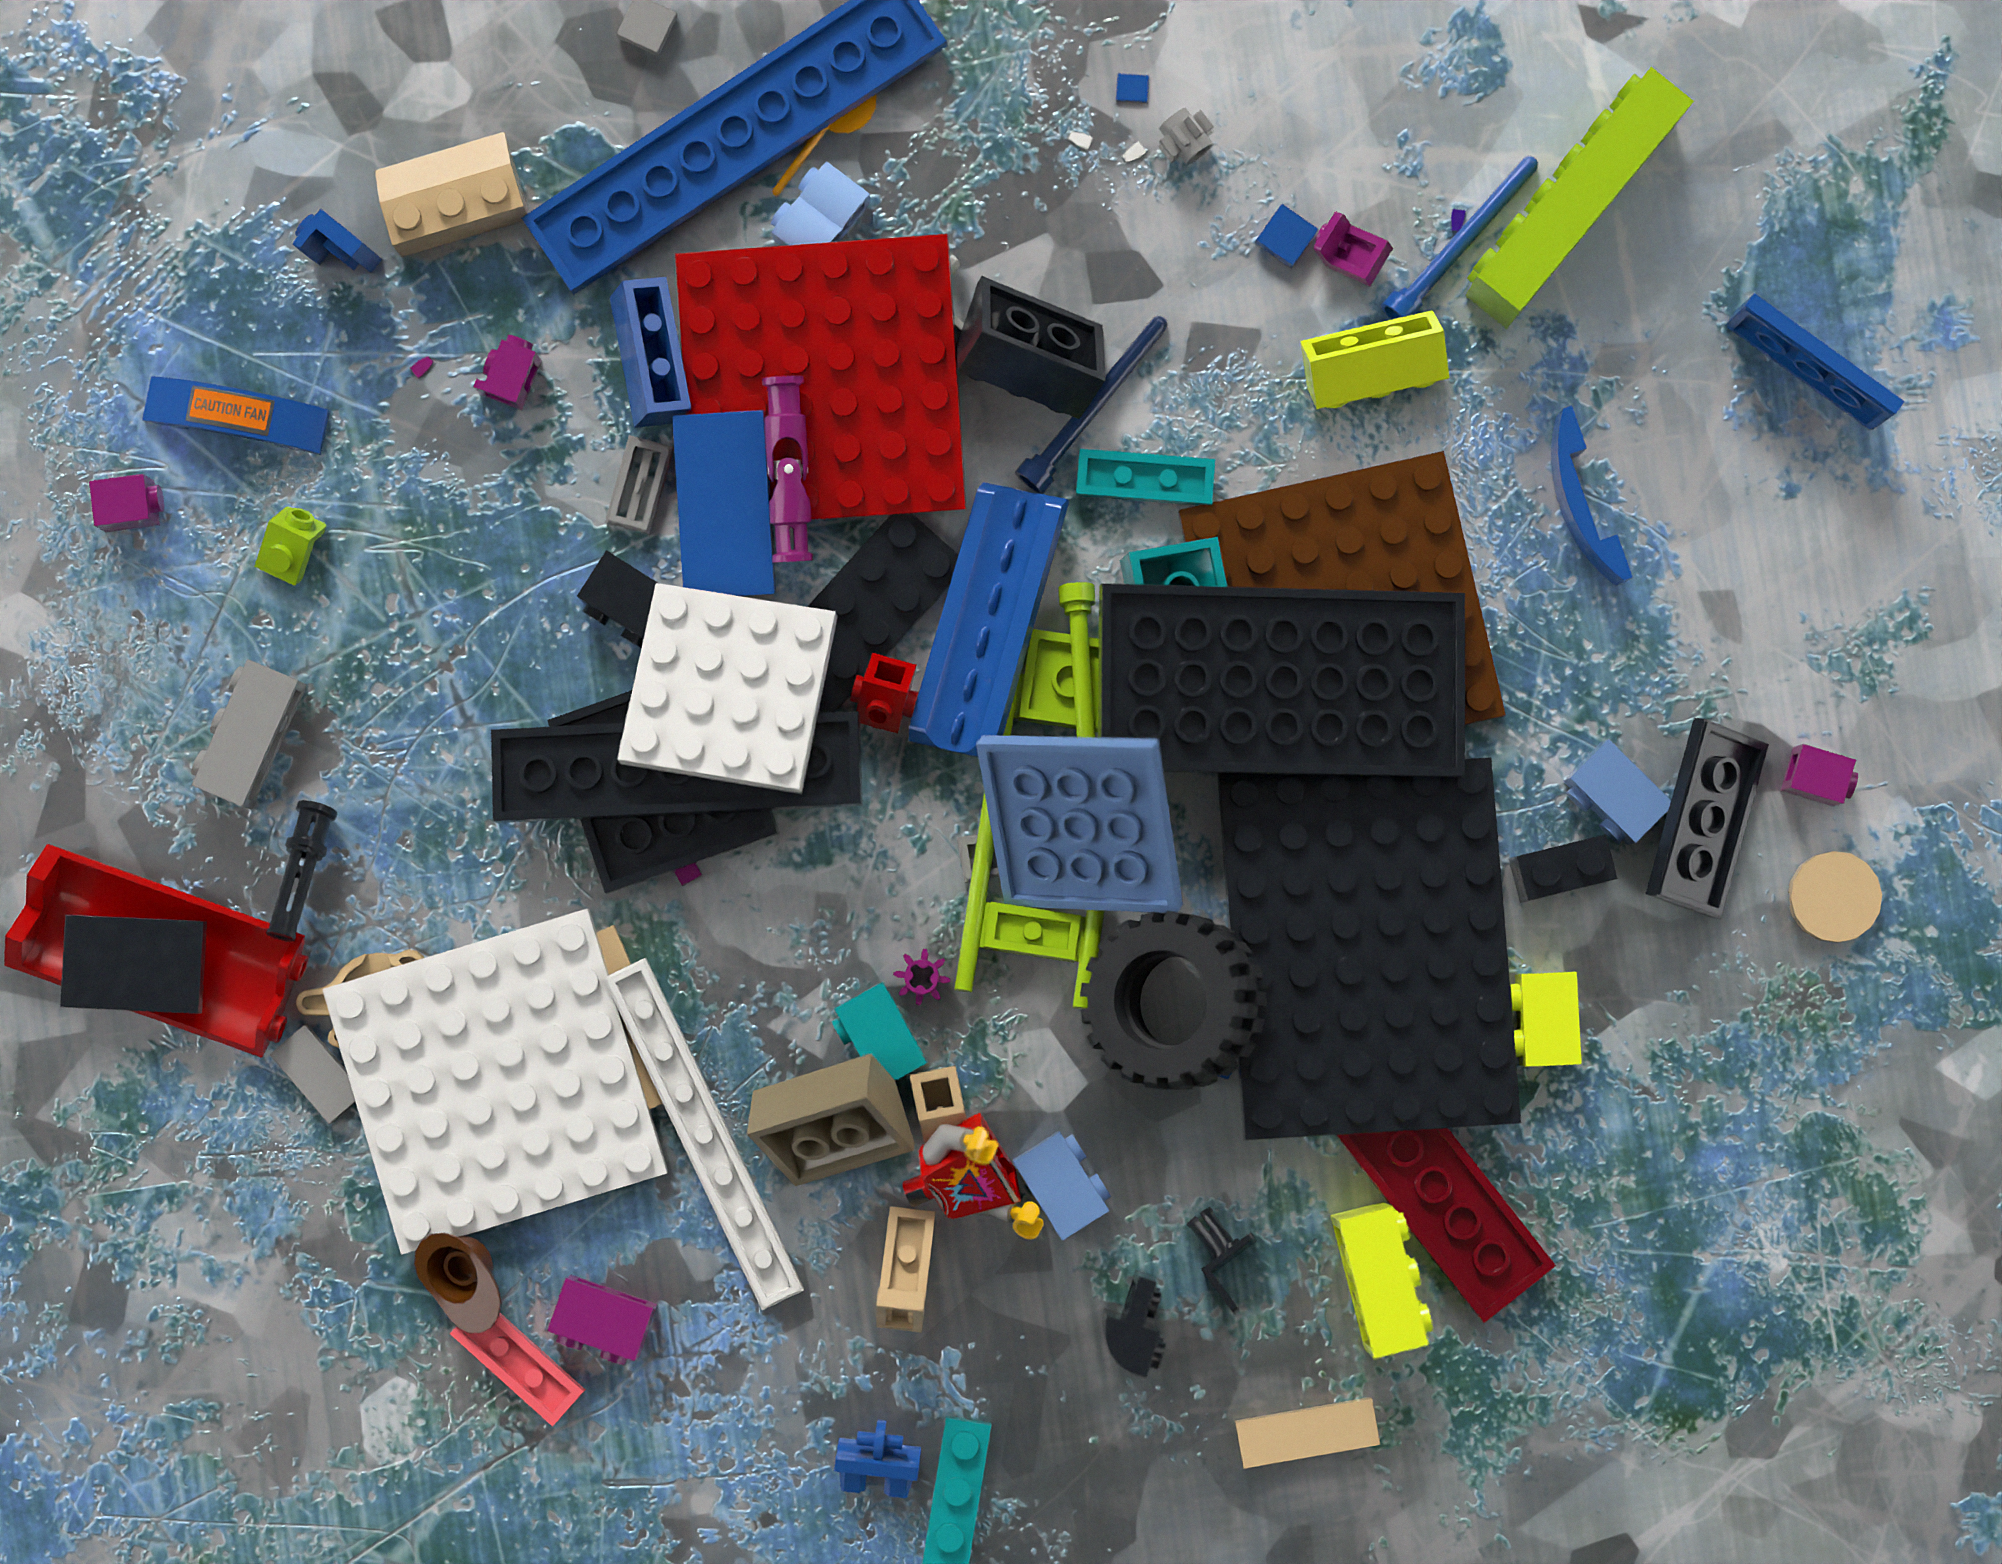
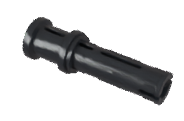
M301 800L297 802L296 810L299 812L294 833L292 837L287 838L285 843L286 851L290 855L278 891L271 922L266 932V935L282 941H295L296 930L307 899L316 862L321 861L326 856L325 839L330 822L335 821L338 814L332 807L314 801ZM312 822H314L315 826L313 833L311 836H309L308 832L310 825ZM301 858L305 859L302 866L299 865ZM298 878L299 882L291 910L287 911L286 908L294 880Z

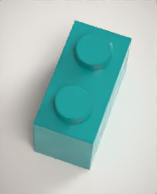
M884 982L834 1008L838 1018L831 1022L843 1044L846 1045L852 1042L860 1057L872 1054L894 1080L928 1063Z

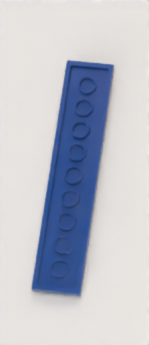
M848 0L523 216L522 220L569 290L575 295L946 48L947 40L919 0Z

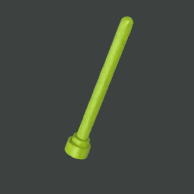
M1073 582L1059 586L1058 591L1059 606L1064 608V614L1069 616L1076 734L1077 737L1095 738L1087 615L1092 613L1091 606L1096 604L1095 585L1088 582Z

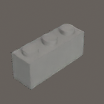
M247 659L244 667L239 666L229 683V691L233 692L225 709L220 708L211 723L210 733L214 735L207 751L201 750L192 766L191 774L195 776L192 786L241 807L252 809L307 684Z

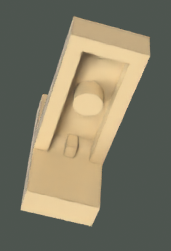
M890 1206L881 1281L876 1305V1327L922 1333L935 1211Z

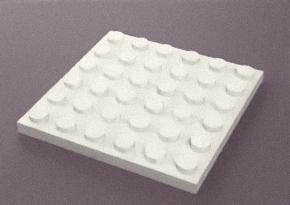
M590 909L577 911L322 989L401 1255L415 1251L420 1242L433 1233L445 1232L458 1237L668 1173L624 1023L604 981V977L608 976L609 973Z

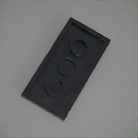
M1693 719L1646 895L1708 917L1722 918L1768 750V743L1707 719Z

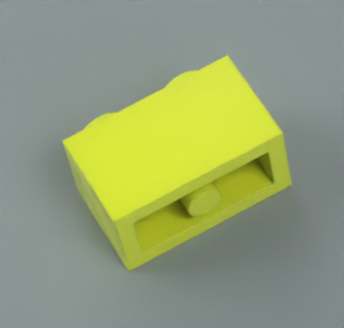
M1577 972L1515 974V984H1510L1512 1011L1517 1012V1030H1514L1516 1057H1519V1066L1582 1064Z

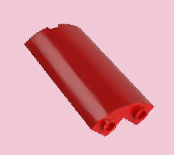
M47 843L27 873L26 905L5 935L4 966L61 986L65 915L207 921L202 1013L132 1012L261 1058L270 1042L278 1043L287 1023V1017L282 1015L294 981L300 982L309 960L308 956L302 954L305 935L296 932L294 942L272 938L266 935L267 928L270 925L269 922Z

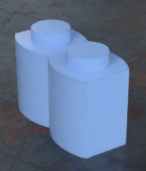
M828 162L819 170L812 167L798 186V189L802 191L800 196L792 205L785 202L771 220V225L774 226L772 230L773 240L780 246L840 242L870 204V193Z

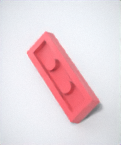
M501 1313L493 1327L483 1333H468L457 1326L450 1333L451 1336L552 1427L586 1390Z

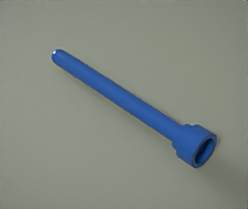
M1532 156L1524 157L1408 289L1402 287L1399 292L1393 291L1381 304V308L1391 320L1420 313L1419 309L1423 306L1421 300L1536 172L1538 169L1536 158Z

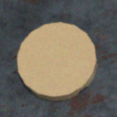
M1831 851L1812 856L1798 867L1789 884L1788 893H1790L1789 907L1791 915L1802 931L1817 940L1838 943L1858 938L1872 927L1880 913L1882 891L1878 877L1865 861L1851 853Z

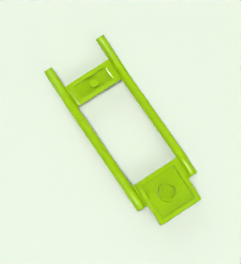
M1033 629L1029 642L1025 674H1020L1003 736H1011L1013 718L1018 719V721L1076 729L1070 634ZM1089 637L1095 732H1098L1099 639ZM984 792L954 990L972 993L979 948H984L986 950L1072 963L1079 962L1072 1007L1080 1010L1087 1009L1088 997L1080 996L1081 983H1090L1092 973L1086 970V966L1090 957H1098L1099 955L1098 945L1101 941L1105 910H1086V917L1077 914L986 902L994 843Z

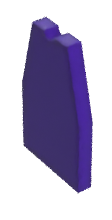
M1452 209L1451 231L1458 232L1462 228L1465 210Z

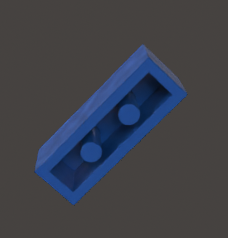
M667 277L624 280L610 296V302L634 428L673 424L672 416L686 415L691 409Z

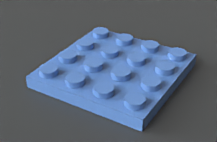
M982 735L976 746L1004 904L1035 908L1166 913L1167 911L1179 912L1183 901L1158 739Z

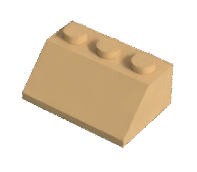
M505 132L375 170L379 203L392 246L401 257L523 221L522 217L529 213Z

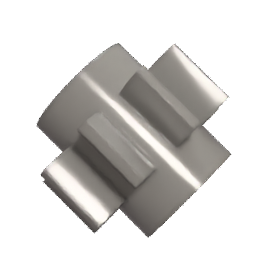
M1183 108L1174 113L1160 126L1159 130L1165 137L1159 141L1160 145L1158 147L1171 163L1181 157L1184 163L1189 165L1203 156L1213 146L1208 136L1213 132L1214 126L1202 110L1192 116L1186 108Z

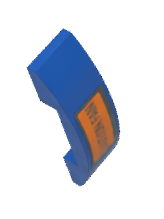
M151 376L142 420L144 422L186 430L193 428L273 443L277 447L321 455L330 411L318 406L248 390L197 381Z

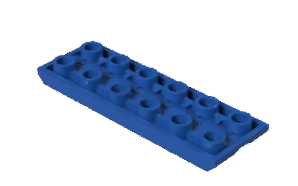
M985 482L977 489L909 725L910 742L978 757L976 743L982 735L1003 736L1069 505L1068 499L1026 492Z

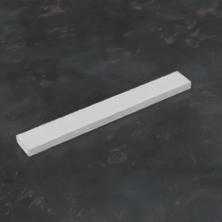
M643 958L604 977V981L761 1309L764 1310L804 1291L802 1282L647 958Z

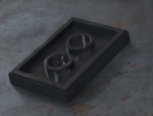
M65 915L60 1007L202 1013L207 921Z

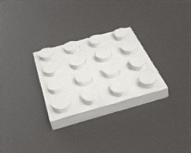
M656 583L618 761L625 765L802 793L838 618L836 612Z

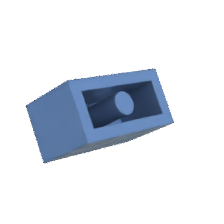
M1609 739L1601 742L1563 780L1570 788L1566 792L1568 797L1585 812L1591 808L1603 820L1599 824L1602 831L1617 844H1620L1622 841L1627 845L1637 843L1669 810L1671 800Z
M1057 1131L1013 1159V1163L1063 1241L1107 1213L1109 1209L1104 1201L1109 1199L1111 1195L1097 1173L1090 1178L1087 1176L1079 1163L1087 1157L1074 1136L1070 1135L1064 1139L1060 1131Z

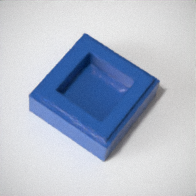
M1281 204L1257 237L1255 244L1292 269L1319 229L1284 204Z

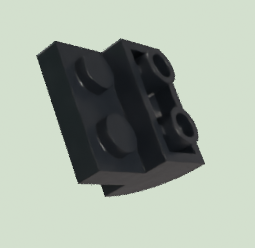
M1135 1269L1122 1313L1104 1308L1102 1328L1108 1349L1116 1362L1130 1373L1147 1378L1150 1368L1158 1370L1166 1343L1163 1342L1164 1338L1160 1337L1161 1332L1158 1326L1145 1321L1146 1317L1155 1318L1162 1292H1160V1288L1156 1287L1157 1281L1153 1275Z

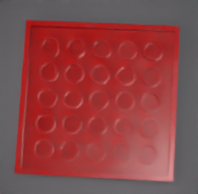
M948 234L675 253L682 361L691 409L686 415L764 410L765 415L768 416L767 387L762 385V378L803 376L804 384L799 386L800 411L801 414L806 416L808 473L805 480L801 478V483L810 499L811 520L967 510ZM785 438L776 442L773 449V466L774 461L784 458L801 460V451L795 441ZM769 477L770 497L772 498L773 490L776 486V480L774 478V482H772Z

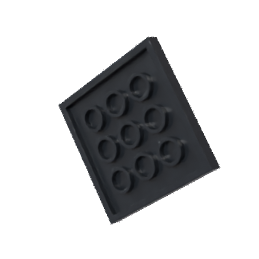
M632 690L547 720L548 725L552 727L625 723ZM772 810L580 819L605 894L780 834Z

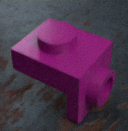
M1337 211L1334 212L1329 222L1320 228L1314 245V251L1327 268L1369 287L1393 250L1389 241L1351 225L1346 216Z

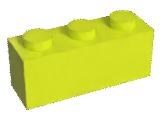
M1433 310L1300 341L1306 385L1317 409L1325 407L1339 408L1350 401L1367 397L1382 398L1393 391L1410 387L1424 388L1433 385L1436 381L1449 379L1444 330Z

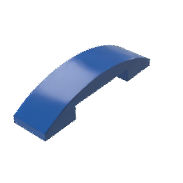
M1569 406L1563 408L1558 413L1552 431L1551 469L1555 494L1566 525L1583 554L1605 578L1617 586L1630 580L1632 574L1618 534L1602 540L1599 538L1571 459L1580 456L1587 447L1573 407Z

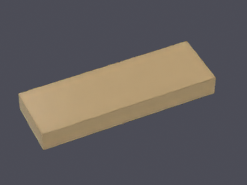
M1371 1397L1235 1421L1244 1469L1380 1445Z

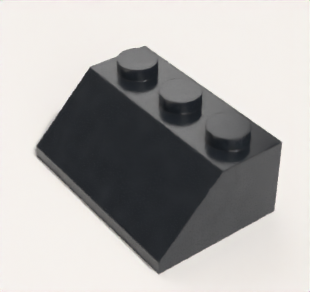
M981 276L957 342V371L966 374L975 381H984L1002 388L1013 396L1024 397L1045 405L1056 413H1065L1080 419L1105 382L1103 325Z

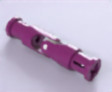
M803 376L762 378V385L767 387L769 405V415L764 417L768 475L772 482H774V478L776 480V486L769 502L770 524L775 526L776 554L772 555V563L814 561L813 553L808 552L807 524L811 522L810 499L801 483V478L805 480L808 473L806 416L801 414L799 386L804 384ZM785 438L795 441L801 451V460L784 458L774 461L773 466V449L776 442ZM790 528L793 529V550L790 547Z

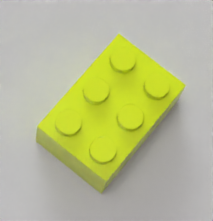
M1380 1202L1330 1215L1364 1350L1375 1359L1429 1345L1426 1333L1433 1331V1325L1427 1305L1422 1304L1421 1300H1417L1414 1287L1421 1286V1278L1415 1259H1410V1256L1405 1254L1402 1241L1410 1240L1403 1213H1398V1211L1394 1210L1393 1206Z

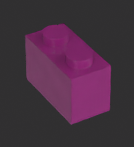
M569 1275L563 1283L547 1331L557 1334L556 1342L561 1345L582 1350L583 1345L586 1344L600 1349L599 1357L616 1364L626 1365L627 1359L636 1361L640 1357L658 1304L574 1275Z

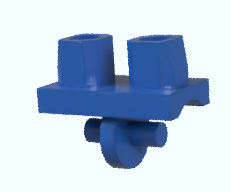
M878 1419L876 1433L858 1431L857 1440L839 1438L834 1472H839L841 1490L852 1493L865 1491L868 1475L885 1477L884 1494H887L889 1497H908L913 1480L917 1481L921 1447L903 1445V1436L886 1434L887 1420Z

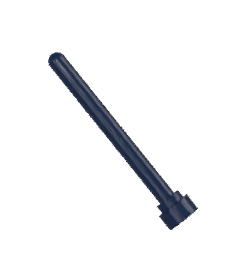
M1163 316L1153 317L1105 375V382L1080 419L1071 417L1041 455L1035 454L1031 459L1026 458L1015 471L1016 476L1036 493L1044 494L1054 482L1052 477L1056 472L1054 466L1166 331L1168 323Z

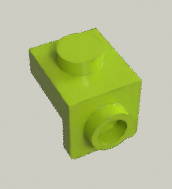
M285 507L269 520L254 567L296 586L303 579L314 542L324 534L326 524L315 519L310 512L304 509Z

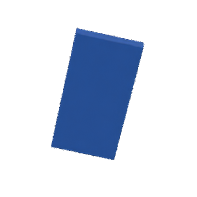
M1755 293L1733 313L1726 323L1727 328L1869 430H1873L1894 416L1905 402Z
M764 410L672 416L683 588L734 596L776 594L775 563H772L774 546L769 513L771 497L766 459L764 423L766 415Z

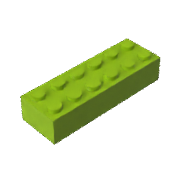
M1650 67L1642 78L1634 73L1610 104L1609 108L1614 112L1611 113L1605 108L1580 142L1585 147L1583 148L1576 143L1560 162L1559 167L1552 174L1557 181L1554 183L1551 179L1547 178L1531 197L1530 202L1523 209L1528 213V216L1524 217L1521 213H1518L1505 228L1501 237L1495 243L1500 248L1499 251L1496 252L1490 247L1476 263L1472 272L1466 278L1472 285L1465 296L1507 329L1676 126L1694 101L1653 67Z

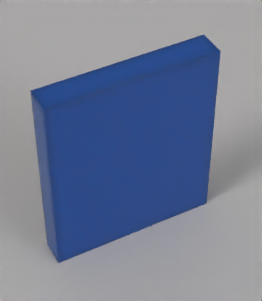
M1118 73L1116 101L1147 103L1149 75Z

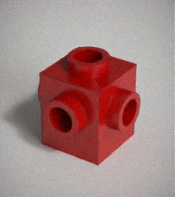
M872 653L865 676H856L850 697L851 702L858 703L856 711L860 714L861 724L898 734L903 717L912 718L919 694L918 691L911 690L916 664Z

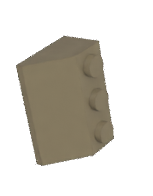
M872 1054L757 1089L752 1094L747 1135L795 1186L914 1151L915 1143L896 1082Z

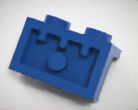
M321 208L316 215L310 214L303 219L296 229L295 235L297 238L292 244L318 265H321L327 256L332 253L353 271L360 264L372 273L383 260Z

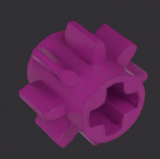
M925 948L921 952V960L913 961L911 956L905 953L903 957L909 966L905 972L895 971L893 973L898 978H904L906 986L898 994L903 996L909 991L917 993L916 1004L919 1006L923 1002V994L931 993L939 1001L941 996L936 987L939 982L949 983L951 981L950 978L939 975L938 969L944 965L945 959L942 958L934 964L928 961L929 953ZM916 965H919L922 969L930 966L935 972L930 977L933 985L927 990L922 985L914 988L910 983L915 977L912 969Z

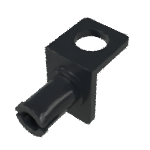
M1208 1207L1200 1212V1214L1210 1227L1209 1231L1205 1229L1196 1216L1187 1223V1226L1192 1229L1212 1256L1209 1259L1210 1263L1201 1269L1235 1315L1240 1311L1213 1273L1257 1240L1252 1232L1240 1240L1238 1238L1233 1240L1213 1213V1209Z

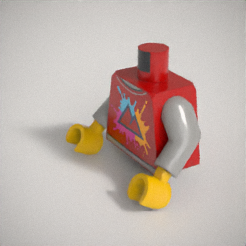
M981 1113L969 1117L956 1126L940 1125L929 1140L921 1145L918 1150L921 1174L902 1182L905 1196L912 1207L935 1199L947 1218L957 1219L968 1215L994 1216L1013 1223L1014 1231L1025 1239H1035L1044 1225V1221L1041 1218H1037L1040 1214L1039 1207L1033 1202H1026L1023 1207L1021 1206L1016 1169Z

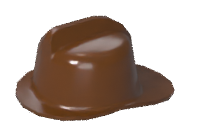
M445 1232L433 1233L423 1239L415 1251L414 1265L417 1276L424 1287L435 1298L447 1317L458 1328L468 1333H483L493 1327L500 1314L501 1298L499 1288L492 1276L493 1261L491 1254L485 1245L469 1236L458 1237Z

